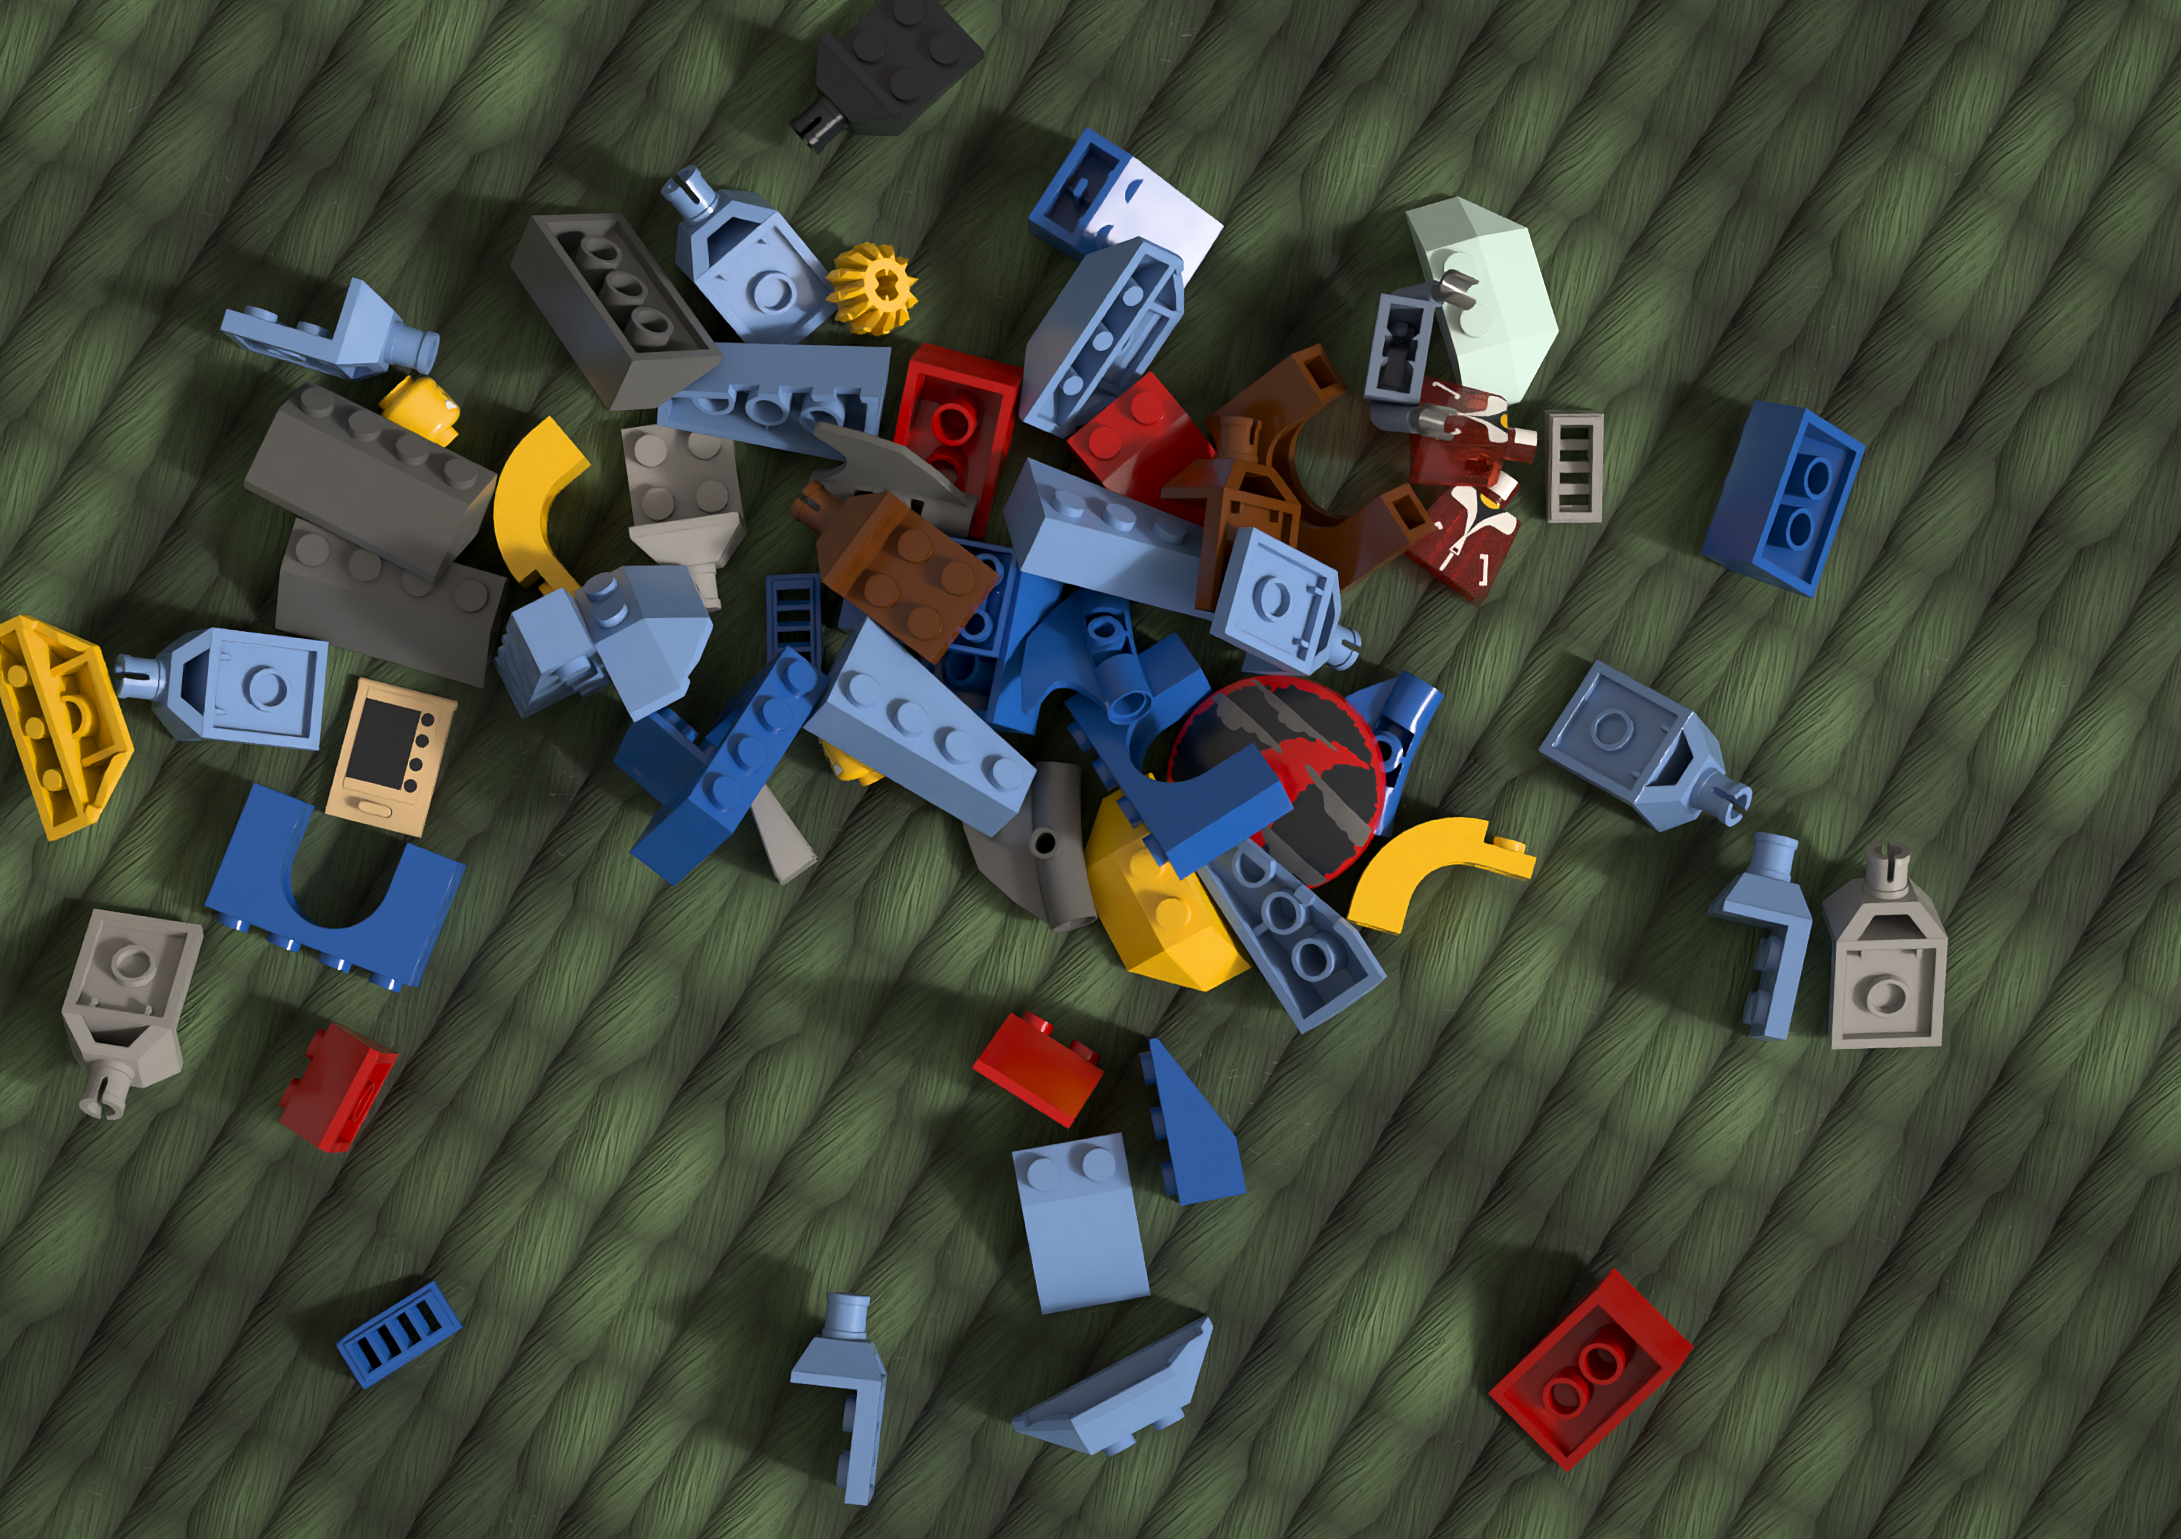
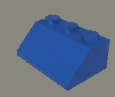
M1754 400L1748 420L1743 427L1742 437L1733 463L1726 476L1713 520L1708 527L1701 554L1733 572L1804 597L1813 598L1866 446L1807 408Z
M1018 565L999 659L945 652L936 665L929 662L923 656L920 664L994 731L1035 735L1040 706L1032 715H1025L1022 712L1021 670L1025 645L1028 636L1060 604L1064 582L1022 572Z

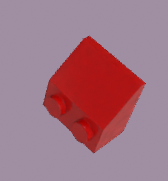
M331 1023L327 1031L320 1028L306 1051L305 1057L310 1059L311 1062L301 1080L296 1077L293 1078L281 1098L279 1106L284 1108L285 1111L279 1122L327 1153L348 1152L399 1054L343 1024Z

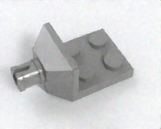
M657 424L621 429L634 527H629L630 539L658 566L686 565L696 587L699 589L707 612L710 613L722 609L721 601L718 599L715 577L717 574L716 569L723 568L747 535L734 440L658 426Z
M1881 841L1868 844L1865 848V859L1867 861L1866 878L1852 879L1822 901L1821 912L1832 939L1828 1042L1831 1050L1942 1045L1948 937L1932 899L1907 877L1911 850L1903 843L1887 841V856L1882 855Z
M93 908L61 1011L72 1054L88 1078L85 1092L81 1095L79 1107L86 1114L101 1119L103 1107L106 1104L109 1105L106 1115L107 1120L120 1119L124 1114L125 1101L130 1086L145 1088L181 1072L183 1059L176 1029L203 941L202 925Z

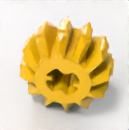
M869 242L855 245L850 251L841 253L834 259L836 270L830 271L824 277L834 287V292L830 293L825 300L836 303L839 308L834 320L841 322L849 321L850 333H857L859 335L868 333L874 336L887 334L894 327L901 326L910 320L907 309L912 308L919 301L909 291L910 287L918 280L917 278L907 276L905 272L909 258H895L893 245L887 246L882 244L876 246L874 243L870 244Z

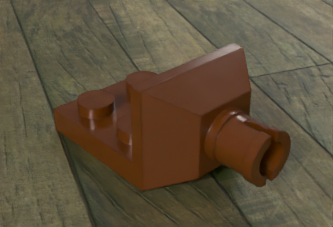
M1219 416L1217 427H1219L1216 452H1214V458L1196 459L1161 487V499L1206 509L1194 608L1196 610L1215 613L1239 527H1254L1294 549L1297 547L1301 504L1275 468L1257 464L1258 439L1262 428V421L1247 417Z
M814 480L802 490V493L818 504L820 511L813 510L796 498L791 507L790 516L798 522L801 521L818 534L819 538L816 541L821 582L847 599L929 662L936 665L1002 576L909 508L889 491L852 496L845 502L826 490L825 486L819 481Z

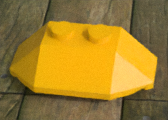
M27 614L18 615L0 624V699L48 841H55L98 821L134 752V747L100 646Z
M1152 772L1145 775L1146 777L1155 780ZM1118 790L1103 798L1084 851V858L1096 912L1127 971L1207 992L1252 968L1254 964L1242 941L1198 873L1195 871L1180 880L1169 863L1159 868L1142 841V838L1149 835L1143 824L1133 829L1116 802L1124 796L1122 792Z

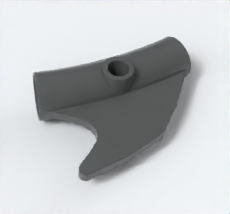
M817 422L815 424L814 436L842 453L846 462L833 469L813 470L808 484L817 480L825 486L826 490L845 502L852 496L889 491L947 536L967 539L979 496L960 491L943 474L903 445L846 427L825 422ZM807 497L808 506L817 512L820 511V506Z
M1062 762L1034 763V768L1037 771L1018 814L992 838L963 821L962 823L979 871L1012 901L1048 924L1051 932L1059 933L1088 925L1098 918L1088 881L1082 841V767ZM1055 841L1053 850L1046 853L1048 844Z

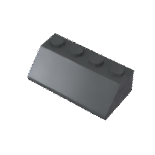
M622 213L531 215L510 267L609 411L656 408L721 363L723 354Z
M307 379L278 409L244 479L243 488L435 583L490 520L497 473Z
M296 517L280 568L275 629L311 640L326 641L332 646L485 689L516 585L506 577L454 562L435 583H432L311 521Z

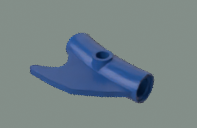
M1080 587L1054 608L1026 640L1021 670L1022 712L1025 715L1034 714L1046 696L1057 688H1070L1085 695L1106 712L1108 719L1114 724H1131L1139 721L1150 712L1154 704V698L1142 671L1134 643L1130 616V599Z
M1402 670L1398 677L1359 690L1345 697L1368 723L1377 742L1386 745L1390 750V758L1384 762L1386 774L1384 810L1374 835L1386 838L1392 837L1399 800L1417 748L1434 713L1444 698L1440 691L1405 670Z

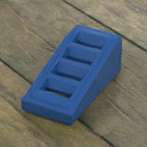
M820 573L766 575L767 664L788 645L798 654L811 653V664L825 674ZM810 589V600L779 601L778 591ZM810 611V621H779V612ZM810 632L811 642L780 643V633Z
M432 1281L339 1339L335 1344L362 1388L366 1389L445 1340L464 1326L436 1281ZM424 1300L442 1327L434 1333L416 1306ZM406 1313L422 1339L416 1344H413L398 1320V1317ZM385 1325L402 1353L395 1357L378 1332ZM365 1338L382 1363L376 1369L373 1368L358 1344Z

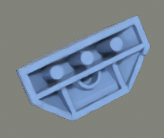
M1137 236L1087 254L1026 345L1019 417L1023 422L1064 439L1076 432L1077 426L1091 421L1139 381L1184 314V284L1182 277L1184 260L1180 255L1141 236Z
M686 565L621 566L610 573L604 572L593 576L583 587L574 591L594 646L634 722L685 696L690 684L688 676L699 662L714 626Z
M1208 1315L1200 1317L1012 1417L1011 1423L1015 1431L1089 1455L1103 1450L1108 1458L1136 1443L1132 1433L1152 1424L1155 1431H1159L1185 1417L1181 1407L1191 1402L1213 1330V1325Z

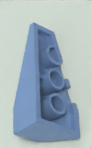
M1250 838L1245 839L1196 870L1301 1034L1333 1018L1371 992L1387 977L1357 929Z

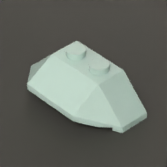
M1458 196L1406 211L1405 215L1426 282L1440 281L1441 277L1449 269L1458 270L1479 280V284L1472 285L1466 295L1476 299V304L1470 310L1465 311L1445 301L1441 307L1435 308L1436 317L1465 412L1485 411L1489 396L1505 400L1507 407L1519 404L1559 332L1528 229Z

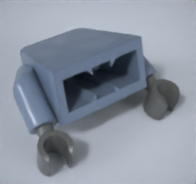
M1449 269L1444 273L1440 281L1433 280L1399 288L1391 295L1381 293L1372 330L1361 402L1370 404V420L1378 429L1418 433L1421 436L1450 441L1454 438V434L1444 432V423L1449 414L1458 415V411L1454 408L1425 403L1419 407L1435 308L1441 307L1445 301L1465 311L1470 310L1476 304V299L1466 295L1472 285L1479 284V280L1458 270Z

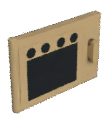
M360 677L357 681L358 689L324 814L421 838L458 702Z

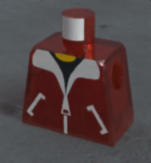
M1424 376L1419 407L1425 403L1441 405L1456 409L1458 415L1449 414L1444 423V432L1454 434V438L1450 441L1425 437L1418 433H1410V483L1492 487L1498 482L1504 460L1532 463L1536 451L1537 431L1507 427V400L1500 395Z
M1497 468L1491 471L1478 491L1458 479L1427 510L1437 530L1402 554L1473 605L1479 607L1487 597L1522 524L1517 518L1505 511V508L1521 486L1512 477Z

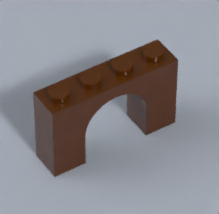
M1318 343L1288 356L1204 420V423L1211 432L1217 447L1219 429L1217 423L1219 416H1239L1262 421V428L1258 439L1257 464L1275 468L1301 504L1296 550L1338 571L1340 595H1342L1437 530V527L1409 483H1405L1378 496L1352 516H1341L1328 512L1316 504L1304 490L1295 466L1297 437L1304 424L1311 417L1349 390L1324 348Z

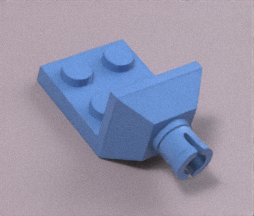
M689 165L676 173L690 189L691 194L689 196L672 178L665 183L661 194L683 216V221L678 225L675 263L700 289L744 343L797 345L839 309L836 303L825 300L830 293L834 292V287L824 278L829 274L828 271L782 215L757 192L719 189L717 192L713 191L695 165Z
M353 277L333 337L329 336V330L307 322L298 321L296 329L290 328L287 324L277 321L278 316L276 314L248 305L245 307L244 314L227 309L220 328L222 332L242 349L355 383L386 373L389 364L405 366L428 375L436 359L440 341L438 333L426 332L403 323L401 317L363 280Z
M1254 527L1238 528L1209 633L1247 652L1242 672L1248 675L1310 676L1324 663L1335 670L1341 671L1349 668L1359 655L1358 652L1343 646L1342 641L1354 647H1361L1359 633L1349 627H1343L1338 624L1342 609L1338 571Z
M213 627L183 634L159 652L154 659L119 654L114 664L113 673L133 675L138 677L139 680L122 678V680H112V685L117 698L125 699L130 697L151 701V710L176 741L188 742L207 739L317 751L319 750L329 642Z
M1599 660L1595 661L1538 749L1544 758L1632 806L1647 824L1658 832L1695 820L1702 810L1718 818L1723 824L1730 827L1734 826L1743 816L1732 809V803L1747 811L1752 800V789L1725 776L1726 771L1719 741L1694 711Z
M1756 832L1750 866L1747 867L1746 872L1736 875L1710 903L1707 915L1771 930L1769 939L1762 937L1758 945L1754 969L1762 971L1758 991H1750L1747 996L1743 1012V1023L1750 1025L1748 1033L1750 1038L1768 1042L1785 1041L1788 1035L1813 919L1800 886L1790 883L1792 861L1799 841L1781 835Z
M827 1292L826 1301H828L825 1327L822 1329V1334H818L813 1338L792 1369L790 1382L857 1390V1395L850 1394L849 1398H846L843 1432L852 1433L851 1450H843V1454H840L836 1488L846 1489L845 1503L867 1506L874 1494L887 1372L874 1341L866 1340L867 1308L870 1305L871 1296L844 1292Z

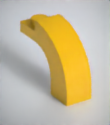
M550 416L545 418L520 441L504 465L495 491L493 506L494 530L502 557L520 585L527 589L539 578L543 577L545 582L538 589L544 596L563 587L576 599L574 591L581 588V586L553 553L547 535V519L556 496L591 464Z
M1466 817L1432 820L1398 835L1372 858L1354 887L1345 920L1352 924L1398 936L1401 934L1409 901L1416 886L1431 871L1449 865H1467L1527 881L1531 879L1536 857L1524 854L1526 845L1514 840L1494 836L1492 845L1483 843L1489 821Z

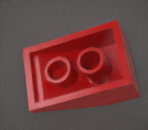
M923 342L909 362L893 442L907 447L943 474L960 491L979 496L968 536L984 539L1019 414L1024 368Z
M1150 371L1067 440V451L1096 485L1204 527L1206 509L1161 499V487L1196 459H1213L1214 452L1216 451L1185 410Z
M1026 1010L1022 1018L1010 1013L979 1056L972 1069L1069 1129L1105 1071L1096 1066L1101 1056L1075 1039L1072 1040L1068 1048L1049 1036L1055 1027L1029 1010Z
M1613 1268L1532 1347L1488 1394L1568 1472L1679 1369L1694 1346Z

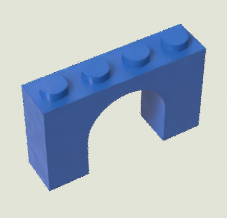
M1174 632L1138 655L1142 671L1154 698L1152 709L1139 721L1125 725L1114 724L1108 719L1106 712L1099 705L1080 692L1064 701L1074 719V722L1066 727L1083 754L1093 749L1099 759L1091 763L1092 767L1108 791L1117 786L1124 795L1116 802L1132 828L1135 829L1143 824L1149 835L1142 838V841L1158 867L1160 868L1164 864L1169 863L1179 879L1182 880L1287 814L1294 807L1280 779L1254 743H1251L1204 774L1187 781L1160 782L1142 774L1143 759L1152 741L1163 730L1193 712L1208 697L1214 694L1201 667L1177 633Z
M787 645L728 701L705 736L706 740L716 746L715 750L685 786L653 815L629 853L672 886H675L734 833L831 679Z
M254 783L204 905L219 911L216 922L247 933L250 924L270 931L267 938L269 943L298 953L301 944L321 951L318 962L349 973L352 964L370 970L372 973L368 980L369 982L398 993L403 984L418 987L467 865L407 842L388 892L379 908L370 917L351 927L340 929L323 927L311 920L302 911L295 899L291 885L293 861L315 806Z

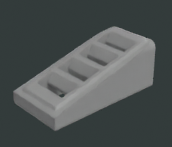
M1599 410L1544 411L1547 523L1602 522L1604 413ZM1561 428H1587V438H1560ZM1560 450H1587L1588 460H1560ZM1560 473H1588V482H1560ZM1588 494L1589 505H1559V495Z
M764 784L751 804L750 809L774 876L778 879L779 884L785 885L816 863V858L818 857L768 786Z

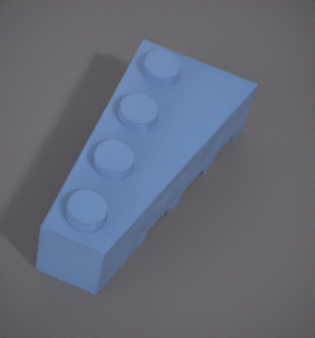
M714 342L723 354L721 363L659 405L657 411L658 426L846 462L842 453L814 436L815 424L817 422H825L879 437L884 414L891 347Z
M1027 458L1003 509L1020 571L1213 621L1215 613L1194 609L1204 527Z
M563 587L511 613L506 626L507 634L503 635L501 639L503 645L498 647L497 650L499 656L495 657L493 662L521 719L576 692H579L581 697L584 698L603 690L611 684L608 677L610 675L594 646L578 602Z
M867 616L844 641L828 674L831 681L808 715L802 728L992 838L1018 814L1037 769Z

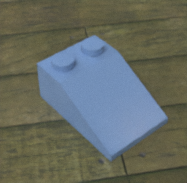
M1122 1132L1013 1151L1012 1155L1042 1315L1150 1296Z

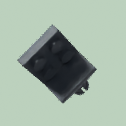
M882 0L838 41L828 30L819 38L815 78L818 96L798 117H794L789 122V125L802 141L804 139L807 140V146L817 155L824 150V147L847 128L855 135L899 136L985 57V52L936 0Z

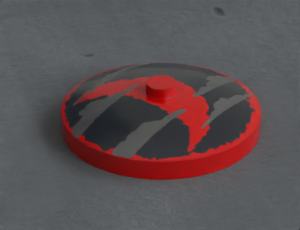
M1292 675L1255 676L1229 684L1218 690L1194 710L1179 732L1169 760L1167 782H1182L1198 777L1251 743H1254L1280 779L1294 809L1249 838L1309 889L1321 886L1335 879L1352 866L1367 849L1380 824L1386 798L1385 766L1380 747L1370 726L1358 710L1340 694L1325 685L1303 677Z

